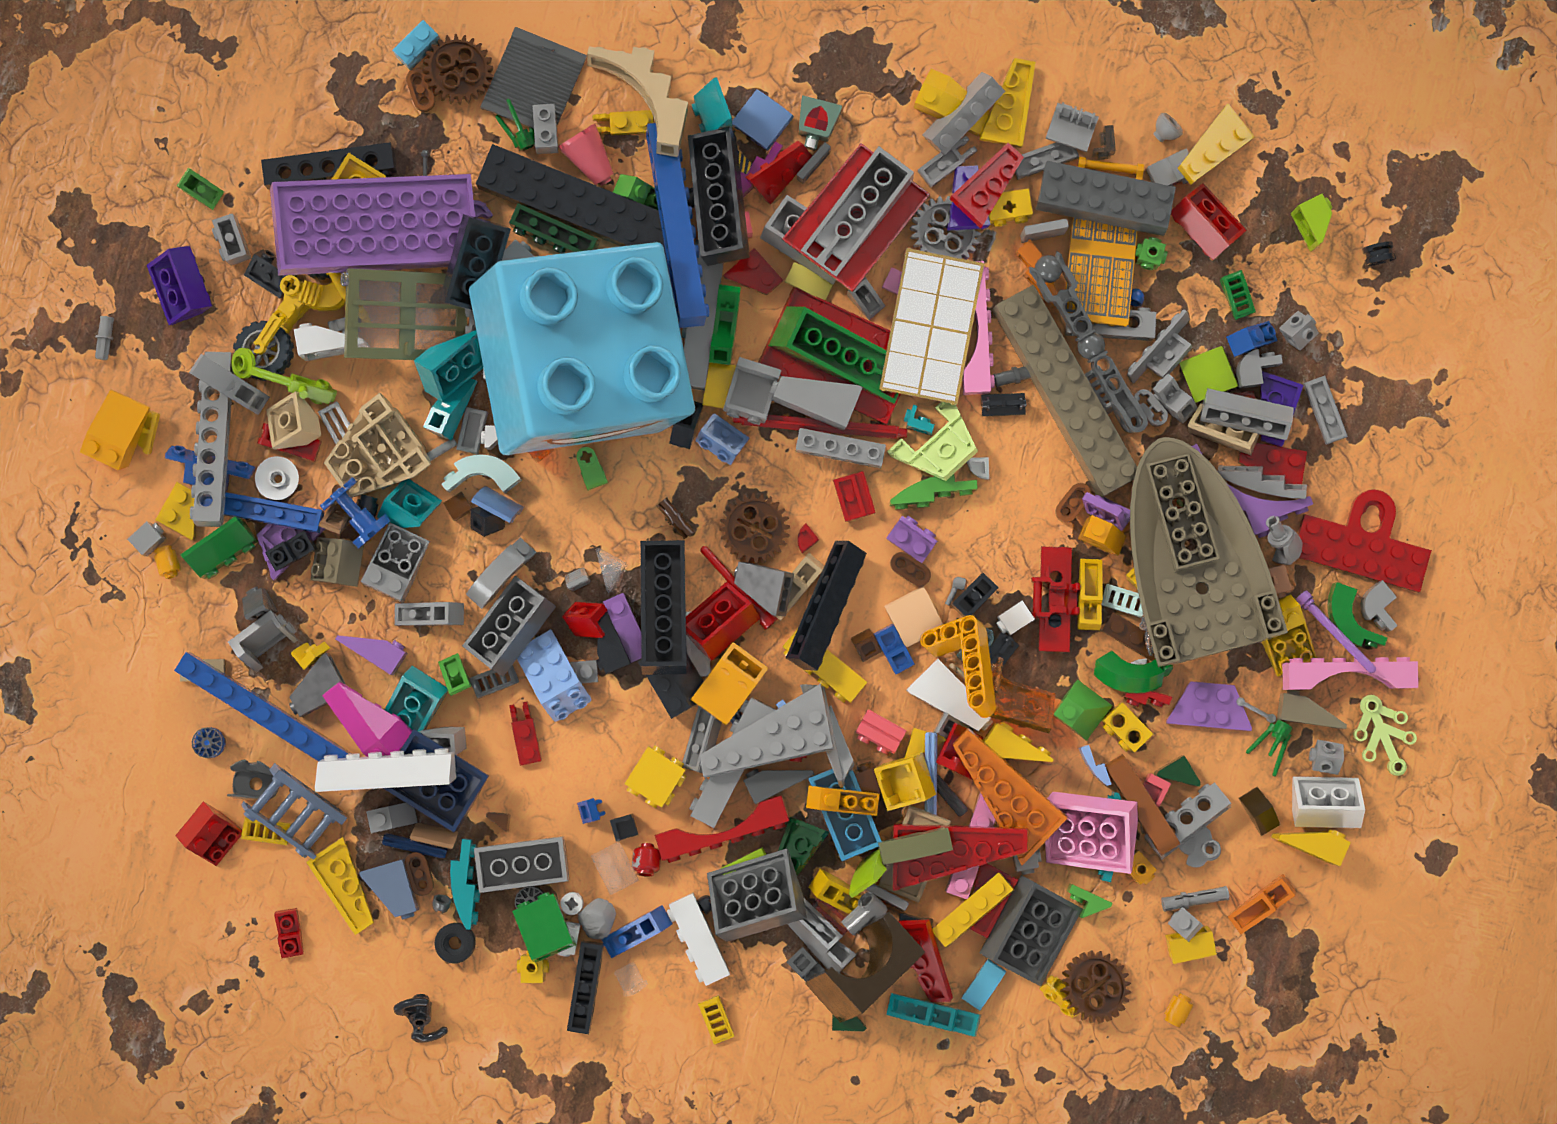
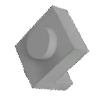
M1183 907L1175 912L1168 922L1171 928L1188 942L1203 927V924Z

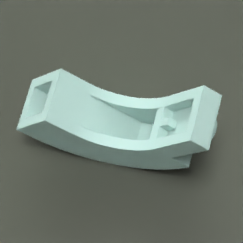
M472 455L454 463L459 471L456 473L452 471L443 478L445 482L442 483V486L450 493L468 478L484 475L492 478L500 489L507 493L520 483L522 479L512 467L501 459L489 455Z

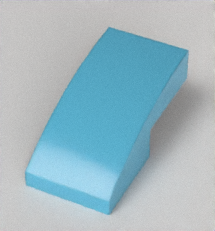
M987 959L976 974L975 979L962 995V999L980 1011L1002 980L1006 971Z

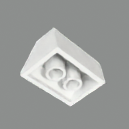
M1293 777L1292 813L1295 827L1361 828L1365 806L1359 778Z

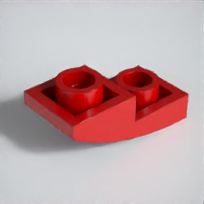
M1151 691L1144 693L1125 692L1122 696L1127 699L1126 703L1135 707H1139V704L1146 705L1148 698L1151 699V704L1160 708L1163 705H1170L1172 697Z
M297 908L275 911L274 917L278 931L277 940L281 959L303 955V941Z

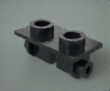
M1025 393L981 395L982 416L1026 415Z
M1002 632L989 648L993 679L1019 646L1013 638Z

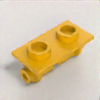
M1051 975L1046 980L1047 983L1039 989L1043 992L1045 998L1060 1007L1062 1013L1071 1018L1075 1017L1073 1015L1075 1008L1067 1009L1070 1001L1062 1000L1067 996L1065 993L1060 992L1061 989L1065 988V985L1060 983V979L1057 976Z

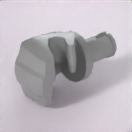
M1271 516L1266 520V525L1270 530L1267 537L1268 542L1272 547L1276 548L1272 561L1291 565L1300 557L1303 542L1293 529L1281 524L1278 516L1276 518Z

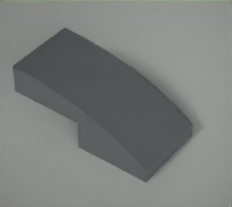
M803 947L787 961L791 968L805 982L811 976L825 970Z

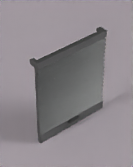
M515 27L480 107L482 110L485 109L514 121L506 102L507 99H510L520 123L534 129L532 105L555 104L558 126L587 55Z

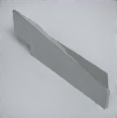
M808 684L800 685L803 694L817 686ZM822 686L834 749L826 751L838 784L842 788L849 770L851 771L854 766V761L832 706L828 707L825 688Z
M804 898L807 918L789 923L788 925L826 968L832 966L841 973L856 954L839 942L843 936Z

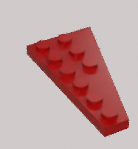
M894 824L893 839L941 827L948 828L953 850L893 863V891L964 871L978 865L981 866L995 860L1025 853L1028 851V828Z

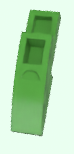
M954 474L947 481L935 476L930 477L898 493L890 500V506H895V510L908 509V505L917 504V508L930 507V503L934 502V494H938V497H950L951 493L959 492L960 496L973 495V491L978 489L977 480L955 482Z

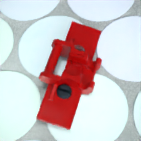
M1041 546L1040 577L1031 578L1033 583V612L1031 614L1034 618H1039L1038 651L1070 652V616L1080 614V607H1077V591H1080V583L1071 584L1072 547ZM1052 572H1059L1062 576L1061 582H1054L1049 577ZM1042 584L1049 585L1048 612H1041Z

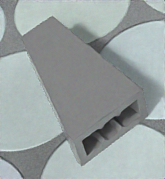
M781 376L778 382L774 381L769 393L773 394L771 401L843 431L847 427L862 387L859 385Z

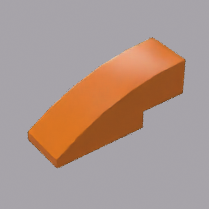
M1029 239L1016 251L1015 255L1028 268L1023 276L1031 285L1035 286L1038 293L1042 296L1036 284L1037 282L1029 273V267L1035 268V264L1042 257V254L1031 239ZM1054 282L1045 283L1053 296L1057 295ZM1053 302L1048 303L1052 308L1055 306Z
M1282 874L1228 915V918L1238 932L1243 934L1274 913L1278 907L1295 897L1297 891Z

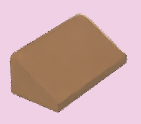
M416 823L410 839L453 849L456 847L459 832Z

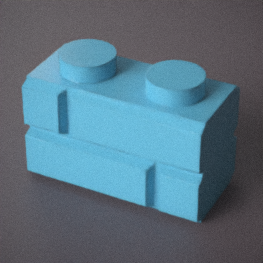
M422 20L392 51L409 70H412L426 56V51H431V44L437 45V41L440 38Z

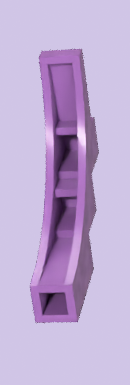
M1197 444L1192 446L1201 453ZM1228 485L1247 517L1254 534L1258 538L1269 534L1270 530L1266 525V520L1269 517L1275 516L1276 518L1278 516L1280 521L1288 519L1287 514L1294 511L1296 515L1309 511L1308 506L1313 505L1311 496L1306 497V499L1271 501L1244 494Z

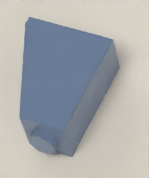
M405 859L359 872L361 878L394 917L401 916L403 920L415 916L414 912L418 911L419 907L409 882Z

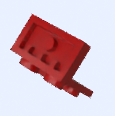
M954 723L936 763L973 780L953 746V743L967 728ZM975 733L980 739L983 740V736Z

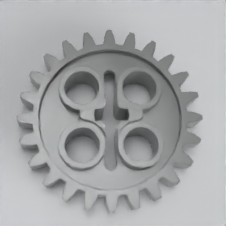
M939 196L936 201L937 203L931 198L928 201L929 206L923 203L921 206L922 210L918 209L916 211L918 217H913L912 222L916 225L910 227L911 231L916 232L910 237V239H917L913 247H920L922 252L962 259L963 257L967 260L970 257L968 252L973 254L975 251L973 246L979 244V241L975 238L979 237L981 233L975 231L976 229L949 230L947 231L948 234L944 235L943 228L948 229V223L950 222V206L952 204L950 196H947L945 201ZM934 214H941L944 219L943 222L936 221ZM927 234H934L937 239L936 242L929 241ZM947 241L955 242L957 249H950Z

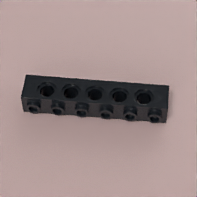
M391 142L263 159L261 164L264 186L270 190L272 182L331 180L348 153L366 164L371 158H377L378 162L372 168L389 177L392 176V173L397 172L394 147ZM334 164L335 167L332 172L326 173L324 171L326 165ZM306 167H313V172L310 175H303ZM291 170L290 177L283 179V171Z

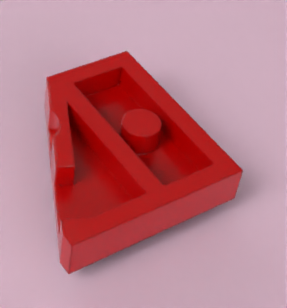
M753 248L749 252L750 258L738 261L723 277L768 295L783 282V279L761 254Z

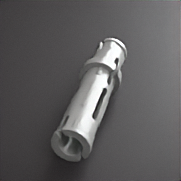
M1227 886L1193 893L1180 892V895L1162 897L1161 904L1164 912L1182 907L1186 910L1195 905L1229 900V891Z

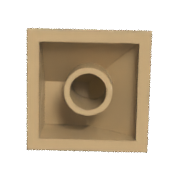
M293 392L266 409L273 449L303 446L321 437L318 415L305 399L300 398L299 392Z

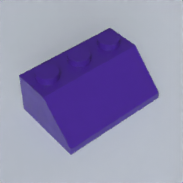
M190 246L167 249L147 264L168 325L200 315L212 307L210 296L207 293L203 277L199 272Z

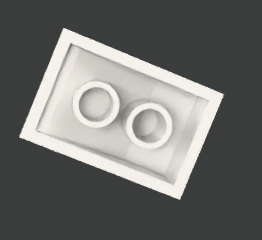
M312 323L301 324L298 329H294L298 355L305 361L344 354V333L316 325L313 326ZM358 338V347H369L363 339Z

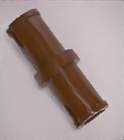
M667 497L657 505V508L669 520L668 524L673 525L683 539H686L694 532V529L682 517L684 514L678 512Z

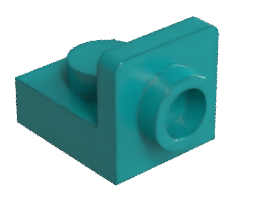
M913 405L912 410L907 409L904 421L907 422L906 428L931 436L935 424L930 423L931 420L919 416L918 419H915L916 405Z

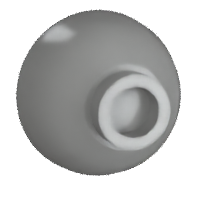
M1161 113L1157 118L1156 131L1153 134L1160 142H1163L1164 140L1179 138L1183 135V130L1169 114Z

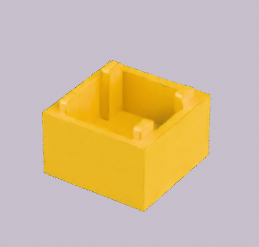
M923 752L890 761L874 768L887 811L926 801L936 795Z

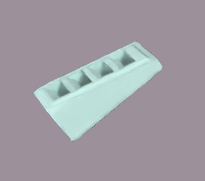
M1106 584L1102 606L1139 618L1144 617L1141 603L1138 611L1134 610L1137 599H1139L1138 593ZM1111 591H1115L1113 602L1109 603ZM1120 593L1124 594L1121 606L1117 605ZM1129 596L1133 597L1130 607L1126 608Z

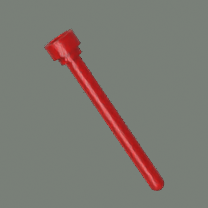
M707 546L701 547L700 552L722 577L753 604L761 618L759 619V624L762 628L767 630L778 618L765 611L754 599L734 583L735 577Z

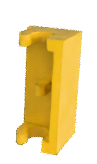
M1208 926L1202 927L1189 942L1177 932L1165 935L1169 956L1173 964L1217 955L1213 933Z

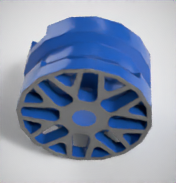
M212 727L201 728L193 735L191 741L194 752L203 758L217 757L224 751L226 745L222 732Z

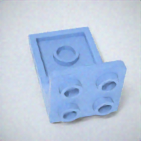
M551 629L529 642L517 660L541 705L554 722L567 718L569 714L577 709L584 708L591 702L590 695L576 675Z

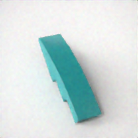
M891 993L886 1015L973 1037L977 1035L981 1018L980 1014Z

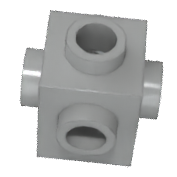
M1299 311L1279 328L1286 342L1298 350L1304 348L1319 334L1315 327L1316 321L1309 314L1305 316Z
M1317 739L1315 747L1311 748L1309 752L1312 770L1339 775L1344 762V744Z

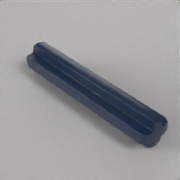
M384 834L382 844L385 846L442 859L447 854V848L413 841L410 838L393 834Z

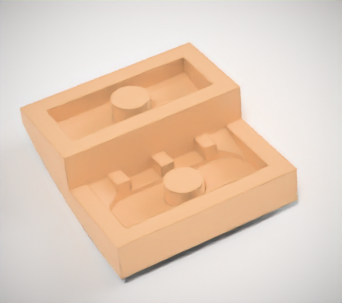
M924 586L884 606L906 648L920 641L921 636L927 630L943 625Z

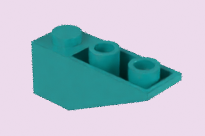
M469 379L443 402L437 400L432 406L423 427L435 435L452 441L478 381Z

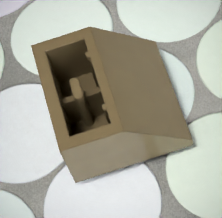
M317 537L315 544L317 550H315L314 561L311 567V580L357 587L364 545L358 549L352 543L353 541Z

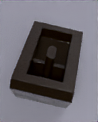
M1258 787L1238 798L1261 836L1280 825L1272 804Z

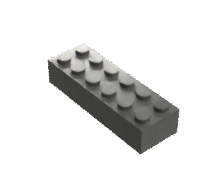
M1046 161L1036 210L1164 236L1169 225L1176 187Z

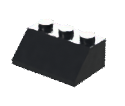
M687 652V674L646 675L671 719L697 705L691 698L704 682ZM640 660L638 663L642 668V660Z

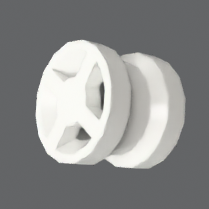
M576 892L567 893L560 902L562 910L569 915L577 914L584 905L582 896Z

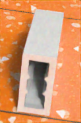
M939 659L906 689L909 694L944 713L950 714L976 731L980 729L985 731L993 723L991 720L994 716L993 714L988 718H982L968 705L966 686Z

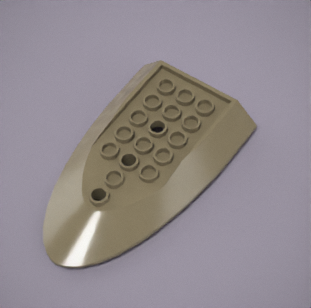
M1169 437L1157 439L1144 452L1137 466L1131 494L1130 534L1139 599L1158 667L1183 663L1259 643L1288 633L1276 590L1259 543L1247 517L1226 481L1214 466L1189 444ZM1172 500H1181L1183 508L1177 509L1176 506L1174 507ZM1192 541L1195 544V550L1189 551V549L1185 548L1184 543ZM1198 583H1204L1207 586L1208 591L1206 594L1202 595L1196 591Z

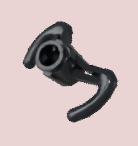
M416 994L412 998L395 1004L393 1007L396 1015L406 1016L413 1026L411 1039L417 1043L434 1041L448 1033L447 1027H441L432 1033L423 1034L424 1026L428 1025L431 1021L432 1002H430L429 997L425 994Z

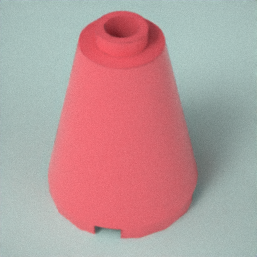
M595 123L558 146L560 151L594 185L599 183L602 187L612 180L610 176L613 174Z

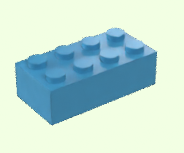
M833 769L808 778L811 786L861 791L853 770H849L842 788L838 784ZM821 810L841 861L878 847V842H882L871 815Z

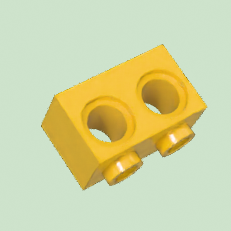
M1123 702L1119 703L1102 719V722L1105 724L1102 728L1110 736L1115 735L1120 740L1118 744L1125 752L1130 750L1132 753H1135L1153 735ZM1115 715H1120L1123 718L1121 727L1113 725L1112 720ZM1136 731L1139 738L1136 743H1131L1128 740L1129 732Z

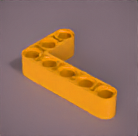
M969 615L924 632L920 639L921 645L934 657H940L962 649L967 703L980 717H990L996 709L986 628L974 616Z

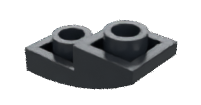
M304 530L265 553L276 572L317 550V547L309 532Z

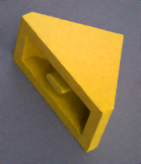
M916 728L912 729L904 757L925 752L926 731ZM937 735V745L946 741L943 736Z

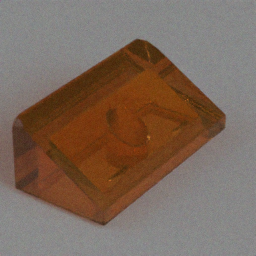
M554 449L528 453L539 463L554 452Z

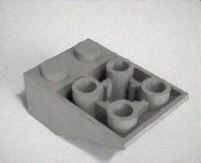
M389 523L361 583L404 603L430 541Z

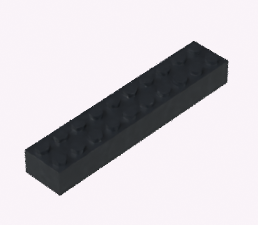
M492 144L476 181L478 189L514 204L519 203L618 246L658 242L664 247L658 210Z

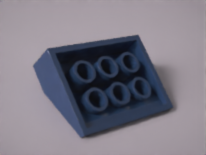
M413 729L400 751H404V754H413V750H426V753H435V749L444 747ZM455 754L456 779L450 784L383 789L452 832H455L460 828L489 775Z

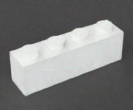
M691 893L670 903V909L667 912L671 921L677 922L679 929L676 932L680 941H685L689 948L685 951L690 962L694 961L698 968L695 970L699 982L704 981L707 986L730 975V971L704 914L696 901L697 899L694 893Z

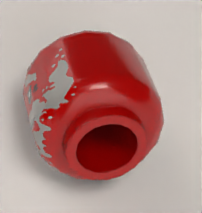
M642 843L641 847L633 850L632 869L637 872V875L652 877L654 873L660 870L661 855L659 850L654 848V844Z

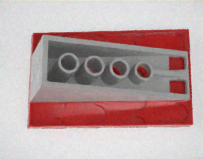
M860 143L782 240L853 292L914 217L916 211L925 203L930 193L913 182L914 172L880 146L873 152Z

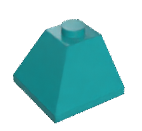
M406 479L401 481L384 499L377 517L380 518L386 513L391 520L389 523L401 528L420 527L441 504L442 500L412 480Z

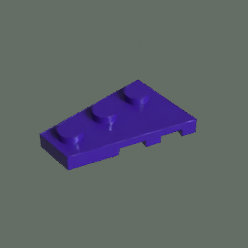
M978 165L958 166L955 169L952 194L979 170ZM952 202L947 231L980 229ZM989 216L981 229L988 228L991 225Z
M1262 371L1261 400L1293 407L1294 415L1303 385ZM1261 435V441L1283 447L1284 439Z

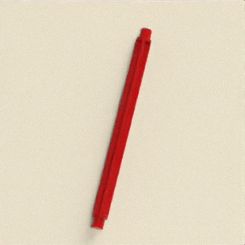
M768 414L765 423H760V425L748 422V418L745 417L733 418V423H741V425L790 430L803 428L824 433L891 439L907 438V428H899V426L848 422L847 427L842 431L814 418Z

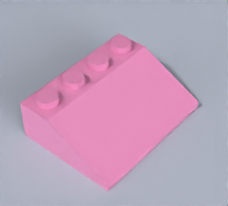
M1052 792L1049 795L1048 799L1067 815V819L1045 841L1046 863L1132 873L1138 825L1137 802Z

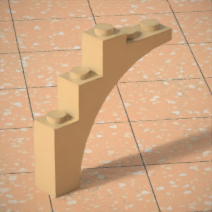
M589 46L587 66L605 70L618 76L631 85L647 103L657 128L656 154L678 157L687 117L688 101H683L679 98H669L671 76L664 73H652L655 50H649L645 47H633L632 54L624 51H613L602 47Z

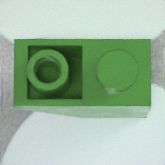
M620 174L613 193L658 210L655 188L638 177Z

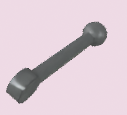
M428 150L421 152L423 157V176H427V158L430 155Z

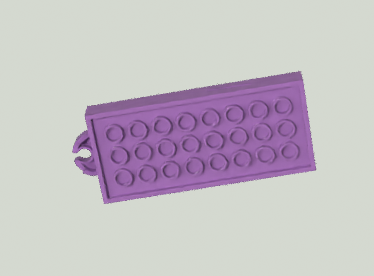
M471 174L272 182L270 187L278 276L348 272V268L398 270L448 267L463 214L476 218L484 217L486 219H490L493 216L485 203L473 200Z

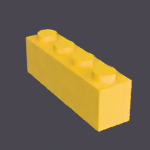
M797 630L783 645L785 649L783 654L786 656ZM828 649L824 654L823 662L818 671L804 670L809 675L812 673L819 677L817 682L824 688L828 689L831 687L836 691L834 696L843 703L846 701L851 703L867 683Z
M997 873L932 929L933 933L945 947H949L1015 891V889L1001 873Z

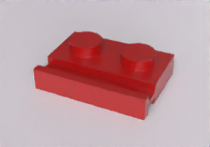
M864 471L833 480L845 522L876 513Z

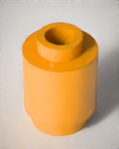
M171 545L155 549L154 559L160 577H165V579L177 577L181 567L176 551L172 549Z
M1179 993L1178 996L1173 995L1164 1013L1166 1015L1164 1020L1179 1028L1182 1023L1185 1024L1194 1006L1190 1003L1191 998L1182 993Z

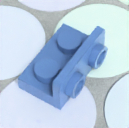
M715 413L706 422L696 438V442L703 449L709 450L720 461L726 462L729 465L734 462L736 456L749 440L748 436Z

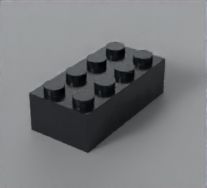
M463 214L439 299L444 303L472 310L469 288L498 261H502L511 229L505 225Z

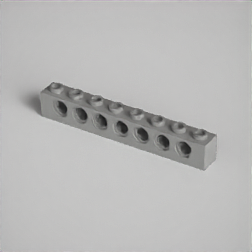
M205 352V357L234 374L232 370L233 355L231 352ZM199 380V392L202 393V398L198 400L197 404L200 421L196 422V434L199 435L198 443L195 442L194 446L197 464H193V477H196V483L191 488L194 506L190 507V519H193L195 525L199 527H220L224 522L232 399ZM212 394H220L217 400H209ZM211 415H218L217 420L213 422L208 421ZM209 436H217L214 442H206ZM210 456L216 457V458H215V461H214L213 463H211V464H206V463H205V460H206L208 457H210ZM206 478H214L212 484L204 485ZM205 499H213L211 505L207 507L202 506Z

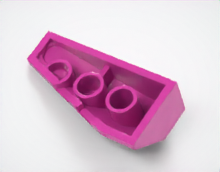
M340 681L322 695L366 757H368V753L382 752V756L391 755L390 752L399 751L412 732L399 716L394 713H388L377 703H371L363 698L362 694Z

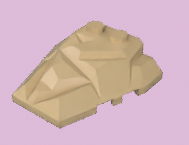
M381 393L361 407L355 421L350 423L347 428L348 431L342 440L338 441L324 462L341 488L344 487L343 485L348 480L354 477L357 483L347 492L351 498L413 478L431 465L423 443L400 411L394 408Z

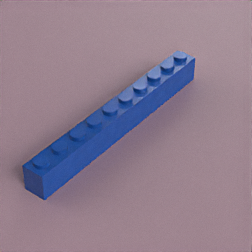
M656 123L647 124L646 139L679 328L704 326L706 317H709V305L704 303L706 288L705 284H701L700 280L703 276L702 265L697 262L699 247L694 245V239L696 238L695 226H691L690 222L693 214L692 207L687 204L689 189L684 187V181H686L685 168H681L680 164L683 161L682 150H679L678 157L656 154L657 128Z
M185 652L174 669L178 674L317 761L324 759L326 755H337L338 758H346L347 754H352L191 652Z

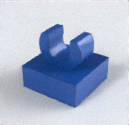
M592 798L577 803L583 824L600 820V816L606 814L605 811L598 812L596 805L602 803V800Z

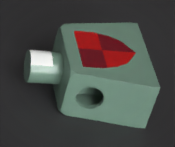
M802 95L799 135L806 136L804 146L807 149L816 151L819 140L829 141L841 115L842 105Z

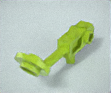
M239 348L233 354L232 370L241 379H247L253 375L287 386L288 392L293 393L297 391L300 398H310L316 404H329V402L333 403L337 390L332 389V386L326 380L318 379L315 381L291 373L289 378L255 367V356L248 348Z

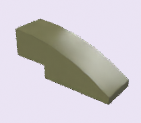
M945 827L878 842L883 865L953 850L949 829Z

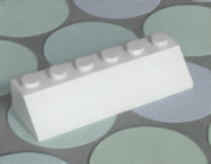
M448 748L435 749V753H426V750H413V754H404V751L390 752L391 755L382 756V752L368 753V757H360L359 753L347 754L346 758H338L337 755H326L317 764L315 792L450 784L456 779L455 752H448Z

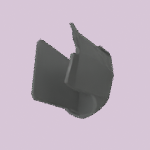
M244 759L230 766V769L235 772L232 786L234 794H227V796L235 799L257 801L273 781L270 768L260 761L249 763ZM254 777L260 778L262 781V787L259 790H253L250 786V781ZM278 789L276 790V792L272 795V797H271L270 799H272L273 797L276 796V794H277V792H278Z

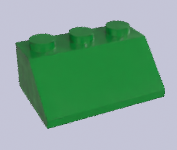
M233 517L180 555L200 578L211 579L219 573L218 569L224 565L228 567L236 562L238 555L241 553L247 554L255 548L254 544L258 540L243 519Z

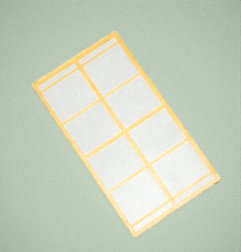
M906 248L879 390L951 403L952 405L958 404L984 263Z

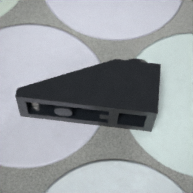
M606 612L599 619V626L605 635L603 638H598L597 655L599 659L596 660L600 672L605 671L608 675L630 665L631 662L610 616Z

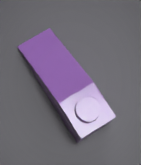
M621 593L603 601L630 662L641 659V630L625 594Z
M339 635L335 638L390 675L395 674L408 654L404 651L405 646L396 640L391 643L385 640Z

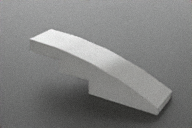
M1219 465L1217 470L1222 478L1257 492L1306 499L1307 485L1285 484V476L1263 475L1262 466Z

